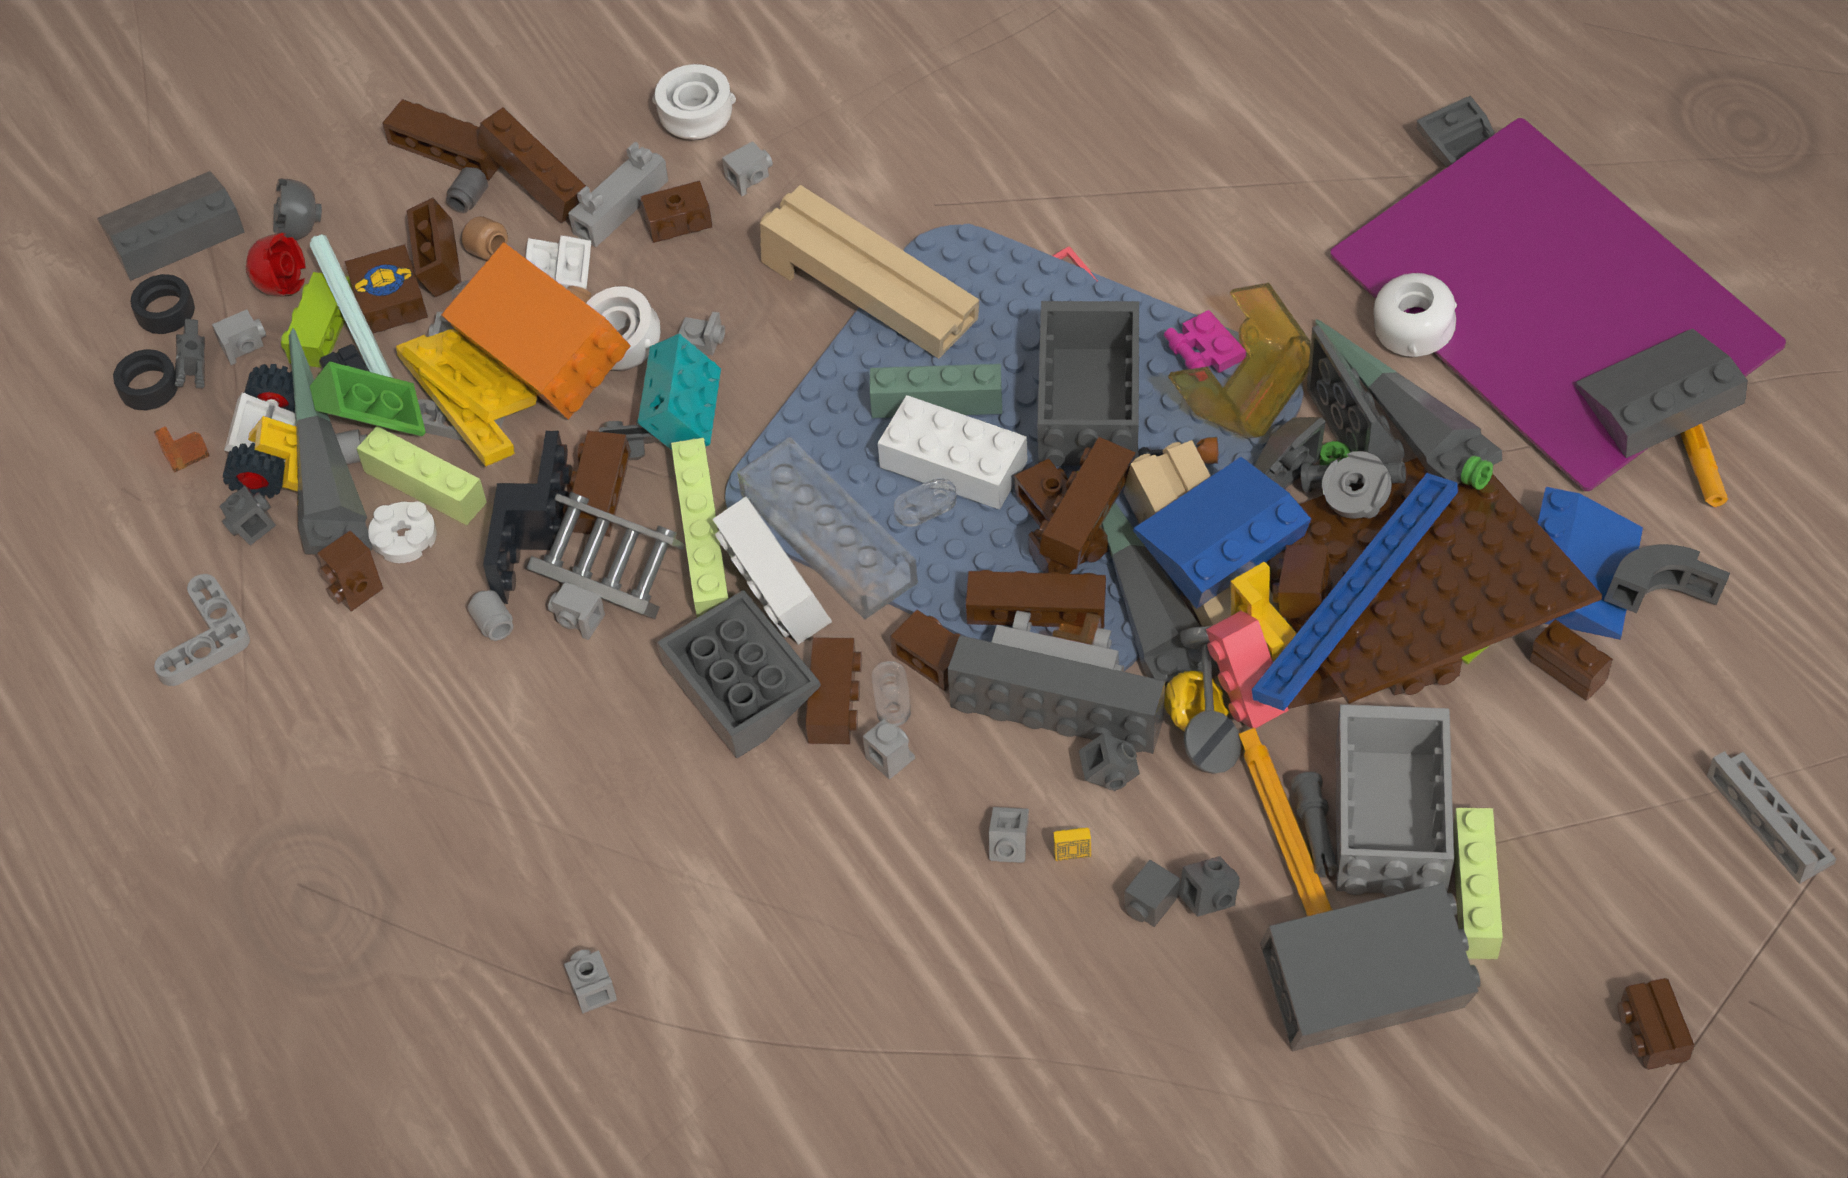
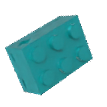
M680 333L650 346L638 417V424L671 450V443L704 438L705 447L711 444L721 368Z

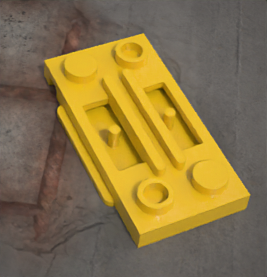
M454 329L404 345L402 356L419 369L420 375L459 406L469 408L486 423L536 404L538 394Z

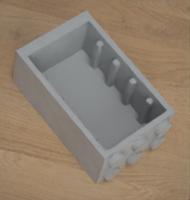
M1340 704L1336 735V864L1338 865L1336 891H1343L1352 895H1360L1367 892L1383 893L1384 895L1392 896L1444 883L1446 892H1448L1454 862L1449 708Z

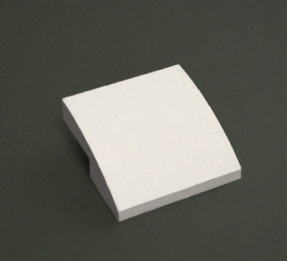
M560 236L559 243L528 238L525 254L527 260L566 289L568 286L587 288L591 250L590 240Z

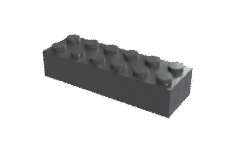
M962 635L959 636L948 667L951 708L967 714L977 713L990 716L997 721L1008 720L1021 723L1032 729L1043 728L1056 731L1067 737L1078 736L1094 740L1105 733L1133 744L1136 752L1154 753L1164 720L1165 681Z

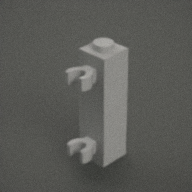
M636 141L627 148L626 152L629 159L591 193L589 187L585 186L577 194L580 203L569 212L573 234L581 239L590 240L591 245L597 247L642 205L640 196L657 192L668 182L666 162L663 157L658 153H652L648 148L641 147L639 149Z
M1017 611L1013 628L997 625L992 639L993 643L1124 672V665H1119V651L1110 649L1112 644L1110 639L1111 630L1097 628L1094 643L1089 645L1030 632L1032 623L1029 622L1031 613Z

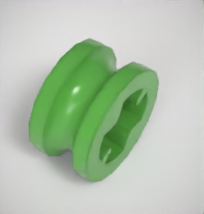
M1337 441L1326 443L1320 451L1319 465H1328L1331 461H1335L1336 458L1341 457L1340 460L1348 457L1347 454L1350 453L1349 448L1344 443Z
M1475 455L1470 457L1462 469L1461 481L1466 485L1472 484L1475 489H1483L1491 479L1493 464L1488 460L1482 461L1480 457Z

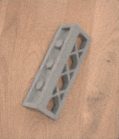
M1725 751L1713 757L1707 774L1709 780L1799 884L1834 865L1836 861L1834 855L1744 752L1733 758H1730ZM1739 766H1741V768L1747 773V775L1750 777L1749 779L1739 769ZM1765 797H1767L1773 804L1771 805ZM1787 823H1790V824L1794 827V829L1796 830V833L1792 830V828H1791ZM1811 850H1814V852L1820 857L1821 860L1818 861V858L1812 853Z

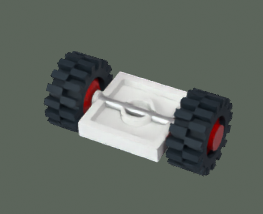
M262 364L260 369L257 366L253 368L252 372L250 371L245 391L241 393L237 400L224 449L229 453L222 477L224 478L223 482L225 485L229 484L228 488L231 491L236 489L239 491L246 486L254 495L260 492L264 498L266 495L270 499L275 494L278 495L280 490H282L286 459L254 450L255 442L249 441L248 436L262 416L296 426L292 371L288 372V367L286 366L278 369L277 364H271L270 368L266 364Z

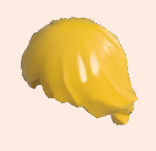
M1184 671L1172 678L1165 689L1164 707L1166 712L1171 716L1175 726L1184 732L1190 719L1200 712H1205L1203 672ZM1212 678L1214 711L1227 716L1229 711L1224 705L1222 690Z

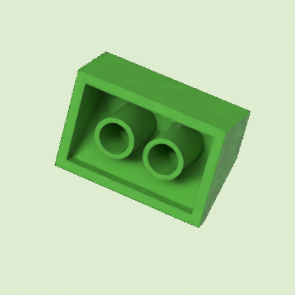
M329 361L310 385L315 411L418 436H423L426 433L414 383Z

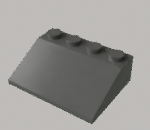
M211 171L97 218L130 281L245 233L236 206L224 186Z
M1319 325L1312 327L1306 390L1336 440L1344 443L1349 448L1350 453L1355 451L1368 452L1377 456L1382 463L1402 462V458L1405 456L1403 445L1399 439H1394L1386 417L1380 415L1376 410L1371 393L1369 391L1365 392L1361 386L1356 369L1350 368L1343 355Z
M1693 328L1575 382L1576 388L1625 458L1745 404L1748 380L1731 357Z
M745 590L657 642L663 666L736 758L765 742L821 686L820 681Z

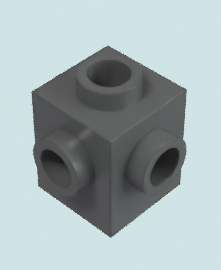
M246 486L238 492L231 494L219 506L226 517L222 520L225 527L232 535L236 536L239 534L250 546L276 526L268 513L271 505L260 492L254 495Z
M1103 733L1079 750L1084 777L1088 782L1116 791L1125 787L1129 781L1140 774L1136 751L1133 744Z
M1221 856L1183 866L1178 895L1194 914L1199 917L1235 906L1240 878L1237 872L1231 869Z

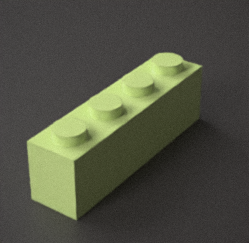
M378 426L357 447L365 473L465 525H468L487 503L479 478Z
M1456 808L1453 822L1458 929L1462 928L1466 933L1469 950L1466 951L1468 959H1498L1503 934L1493 808Z

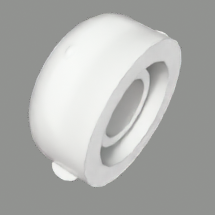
M693 64L675 68L664 75L656 86L652 101L656 104L658 117L668 132L680 138L698 140L710 137L726 126L730 120L732 104L735 103L736 98L730 92L727 78L719 70L706 65Z
M1410 273L1393 278L1379 291L1374 304V325L1380 342L1387 349L1404 356L1418 357L1438 351L1449 342L1455 331V308L1457 303L1454 300L1453 294L1445 283L1431 275ZM1411 307L1425 309L1424 312L1417 314L1404 312V310Z
M612 287L597 293L587 301L586 304L604 316L617 331L625 326H630L622 337L631 347L626 351L622 360L617 362L611 370L631 369L648 359L650 346L659 342L661 329L657 313L642 293L629 287Z

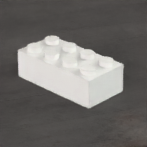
M906 395L878 441L880 467L1000 510L1015 484V475L1020 473L1027 463V437Z
M744 497L713 518V521L719 528L715 536L723 548L727 550L731 560L747 580V584L764 606V610L785 638L791 634L799 645L832 622L747 497Z

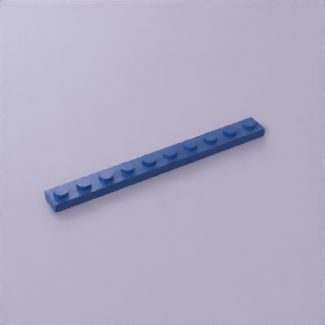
M1426 473L1251 689L1253 700L1282 711L1288 707L1458 493L1457 482Z

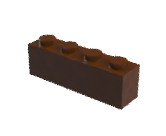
M404 99L397 104L382 122L388 144L461 171L466 167L477 168L485 174L488 181L500 168V165L478 145L480 127L470 122L461 121L443 112L439 113L421 104L412 103Z
M504 107L480 122L478 145L561 224L569 219V212L580 203L577 194L586 185Z
M1098 437L1092 448L1087 447L1080 460V470L1071 473L1066 484L1067 492L1065 496L1059 495L1053 505L1051 520L1045 519L1041 524L1037 534V538L1041 539L1039 554L1075 570L1078 568L1124 487L1136 452L1101 437Z
M991 570L968 571L966 596L967 624L1013 626L1016 612L1021 611L1031 613L1029 622L1032 623V626L1102 629L1105 627L1106 575H1096L1093 573L1061 574L1059 572L1027 573L1025 571L993 572Z

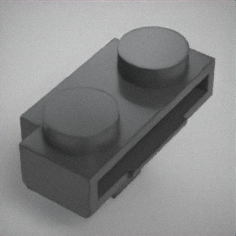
M638 420L636 425L623 426L621 421H608L604 423V427L599 428V432L626 435L631 449L629 461L639 460L645 456V444L656 441L661 442L639 425Z

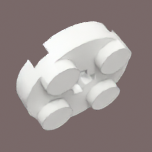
M399 502L389 506L382 505L374 511V518L370 522L368 536L373 550L383 555L385 560L393 563L411 562L423 556L421 551L425 550L428 545L431 548L437 535L434 519L426 506L421 502ZM403 528L410 529L405 531V536H398V530Z

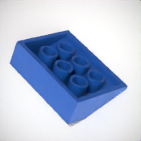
M1240 457L1134 527L1133 532L1194 607L1198 609L1229 588L1231 580L1262 562H1267L1286 549V545H1292L1304 537L1311 518L1289 492L1243 457Z
M1546 487L1538 524L1602 594V600L1543 624L1550 625L1554 620H1558L1572 630L1620 640L1627 609L1606 602L1604 599L1620 562L1629 553L1639 549L1643 527L1580 493Z

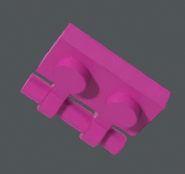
M1210 310L1182 323V332L1184 334L1178 333L1174 328H1169L1164 333V337L1169 342V348L1175 354H1180L1185 360V366L1192 373H1197L1201 379H1205L1211 374V369L1208 367L1210 365L1220 373L1246 359V350ZM1195 346L1200 352H1195L1192 347Z

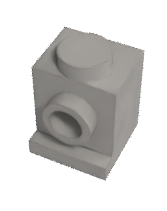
M753 141L722 157L725 179L741 196L747 194L746 189L769 177L768 168L773 165L768 152L761 150Z
M247 309L212 324L219 345L230 365L237 363L235 358L264 346L261 338L267 335L259 319L253 321Z
M568 582L563 584L559 592H555L552 595L548 604V610L555 613L556 620L563 627L580 630L582 637L587 640L590 639L605 616L601 595Z
M884 719L863 735L865 758L889 780L915 759V755L909 750V739L904 731Z
M589 950L578 951L571 956L570 962L564 964L582 1014L617 1001L611 978L599 950L593 953Z

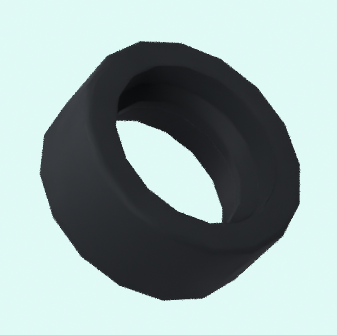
M160 274L147 278L140 282L133 290L130 298L131 307L138 324L144 330L154 334H166L177 331L185 326V319L192 318L195 310L194 300L188 285L183 279L174 275ZM176 296L180 298L175 306L166 311H146L147 306L160 297Z
M144 349L125 356L117 364L113 373L114 385L125 405L134 410L147 411L157 409L168 403L175 396L178 389L175 386V368L172 361L166 354L158 350ZM160 371L164 373L163 377L156 384L148 388L134 389L128 387L130 382L143 372Z

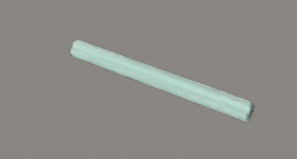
M323 234L312 237L310 247L366 366L372 373L393 378L327 237Z

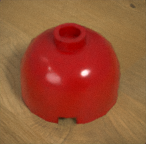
M285 233L271 234L257 240L248 251L246 260L247 275L254 287L267 295H293L299 292L304 284L305 278L299 280L301 269H306L302 249L293 237L287 238L284 236Z

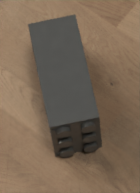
M1041 301L1037 419L1038 463L1049 458L1055 467L1080 466V460L1087 447L1092 448L1098 437L1136 452L1134 460L1138 457L1139 301Z
M1444 883L1269 926L1260 946L1292 1051L1466 1007L1479 992L1477 987L1481 985L1480 976L1476 966L1469 963L1466 951L1469 950L1468 939L1465 931L1462 928L1458 929L1454 916L1457 914L1456 902L1452 893L1446 892Z

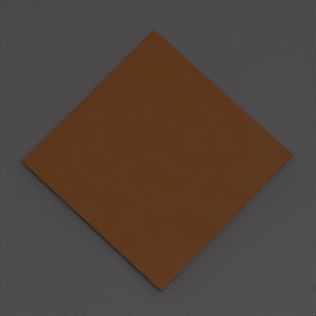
M1418 458L1404 462L1406 467L1405 483H1392L1391 492L1386 503L1380 508L1378 514L1372 518L1362 517L1353 519L1343 517L1331 509L1325 495L1299 504L1311 518L1305 536L1292 545H1328L1331 572L1326 597L1426 475L1427 471ZM1492 473L1490 481L1481 490L1473 488L1472 484L1466 485L1463 482L1457 485L1458 493L1320 667L1349 704L1602 600V594ZM1349 485L1353 491H1358L1364 486ZM1285 549L1266 562L1270 567L1269 589L1272 595L1274 582L1280 581L1277 576L1278 559H1284ZM1285 618L1296 633L1309 619Z

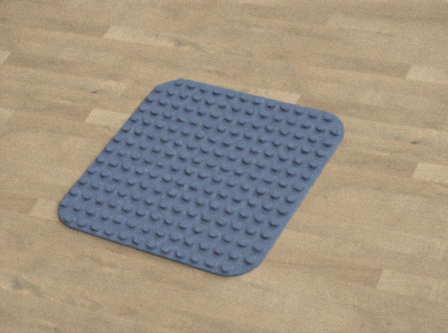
M973 224L942 226L918 235L903 251L978 298V320L938 359L859 307L737 464L728 479L725 500L728 509L744 497H747L790 559L911 615L916 610H919L926 616L931 615L953 634L958 633L962 636L992 642L997 625L967 624L966 596L968 571L991 570L993 572L1025 571L1027 573H1043L1032 555H1030L1028 534L1031 531L1034 532L1036 529H1040V527L1015 496V484L999 510L881 468L878 441L893 417L872 418L870 368L1001 364L1002 414L966 416L1026 436L1027 463L1022 471L1038 464L1037 419L1041 301H1139L1138 451L1142 447H1148L1150 450L1164 449L1172 443L1180 442L1183 444L1191 440L1196 446L1201 439L1217 437L1219 462L1218 464L1204 463L1210 476L1240 457H1243L1253 466L1256 464L1274 428L1278 425L1283 426L1299 413L1303 400V382L1297 367L1283 352L1227 327L1225 328L1246 350V359L1220 373L1210 365L1208 367L1211 369V374L1207 378L1201 379L1197 373H1192L1185 366V360L1180 354H1175L1169 348V342L1164 337L1165 331L1169 328H1174L1178 333L1184 334L1182 332V323L1198 315L1091 272L1094 275L1092 277L1081 267L988 229L974 226ZM1195 346L1192 347L1195 352H1200ZM1058 466L1056 468L1063 469L1069 479L1071 473L1079 471L1081 466ZM1124 485L1115 502L1134 528L1139 525V522L1123 493ZM1108 547V552L1101 559L1093 563L1084 562L1070 574L1093 573L1096 575H1106L1104 629L1111 630L1110 639L1112 644L1110 649L1119 651V665H1124V671H1126L1137 661L1139 653ZM1155 559L1159 567L1162 569V571L1164 572V574L1166 575V577L1168 578V580L1180 596V594L1182 593L1181 589L1176 585V583L1172 580L1168 573ZM1000 625V626H1005V627L1013 628V626ZM1031 626L1030 632L1093 645L1097 628Z

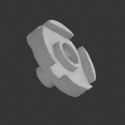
M1363 451L1348 453V457L1343 458L1339 462L1336 459L1325 471L1322 479L1323 493L1327 503L1337 514L1353 519L1362 517L1372 518L1378 514L1380 508L1386 503L1392 487L1390 473L1382 461L1371 453ZM1358 479H1362L1364 486L1358 491H1353L1349 487L1350 483H1356Z

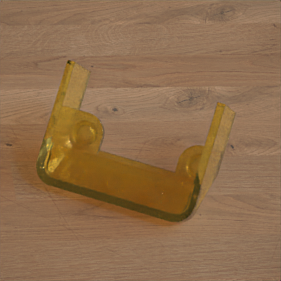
M1269 282L1235 288L1229 293L1246 316V319L1239 328V341L1246 350L1247 355L1224 387L1221 386L1208 366L1174 371L1168 375V378L1198 417L1248 439L1262 437L1267 432L1308 374L1311 341Z

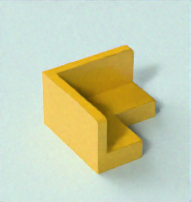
M262 416L249 432L248 440L255 442L254 450L286 459L282 487L298 492L296 426Z
M1262 562L1231 580V616L1239 611H1243L1259 620L1272 662H1274L1297 633L1269 602L1270 567L1266 562Z

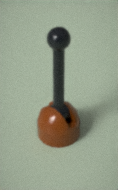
M1207 437L1201 439L1195 447L1203 462L1206 464H1218V438ZM1142 447L1138 451V456L1144 454L1160 456L1163 455V449L1150 450L1148 447Z

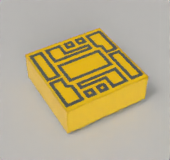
M1090 828L1053 832L1055 861L1091 857Z

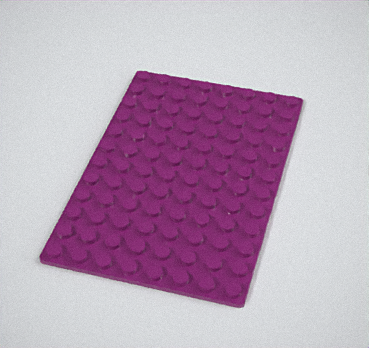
M1524 118L1515 119L1334 246L1330 251L1331 258L1375 299L1386 283L1404 274L1423 273L1434 276L1445 283L1457 303L1455 308L1456 327L1449 342L1434 353L1584 491L1593 490L1647 449L1625 458L1576 388L1575 382L1692 328L1729 355L1745 377L1782 351L1786 345V340L1783 336ZM1411 307L1404 310V312L1410 314L1425 311L1421 307Z

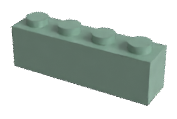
M1001 364L870 368L872 418L894 417L906 395L963 415L1002 414Z

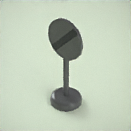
M1211 626L1189 628L1180 632L1181 642L1183 646L1189 649L1202 650L1205 712L1198 713L1190 719L1184 733L1185 750L1192 763L1200 770L1211 774L1222 773L1236 764L1240 756L1241 739L1233 721L1223 713L1214 711L1211 655L1207 647L1210 641L1206 629Z

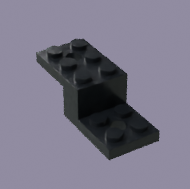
M559 431L545 432L537 484L497 483L483 567L490 590L497 592L504 604H508L509 593L514 591L516 587V574L513 569L514 564H519L520 550H551L563 521L561 516L564 504L554 499L556 494L568 497V492L565 490L566 484L571 482L572 465L567 464V445L562 444Z

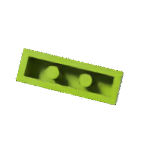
M313 272L309 283L304 285L302 299L299 306L293 310L289 329L282 335L281 346L285 350L290 364L289 334L292 329L297 333L308 365L321 368L320 358L332 353L345 323V319L323 273ZM345 276L353 292L350 279L348 276Z

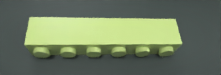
M704 438L671 443L697 618L729 599L721 544L715 536V533L719 530L713 521V518L716 517Z

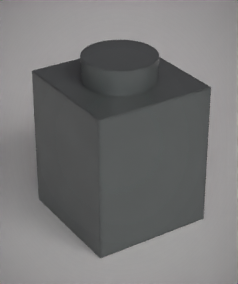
M1149 860L1126 888L1124 909L1127 910L1133 919L1139 922L1145 921L1155 927L1179 897L1180 878L1152 860Z

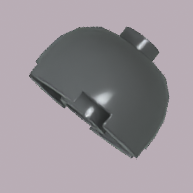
M279 178L276 191H280V197H277L273 209V233H285L284 236L287 238L302 239L312 231L314 222L321 221L322 205L316 203L315 194L306 184L292 179Z

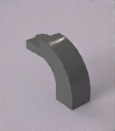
M1669 544L1649 545L1636 549L1623 558L1617 567L1604 601L1637 613L1643 598L1649 592L1657 589H1673L1717 605L1730 572L1697 560L1700 554L1698 550Z

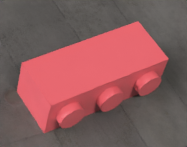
M1239 611L1206 629L1210 641L1207 644L1208 651L1218 664L1221 672L1218 674V679L1223 689L1229 695L1231 703L1228 704V708L1237 722H1242L1250 728L1256 729L1289 711L1288 707L1282 711L1255 701L1252 698L1251 689L1273 664L1258 619L1243 611Z

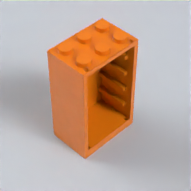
M504 242L441 314L463 337L538 394V397L568 420L574 412L581 408L586 398L603 382L605 376L617 362L622 360L626 351L631 347L604 316Z

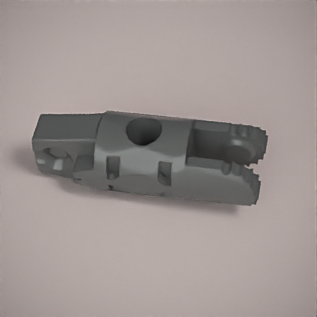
M185 319L183 335H176L175 386L183 387L185 375H195L194 383L196 388L202 389L205 385V337L198 335V320Z

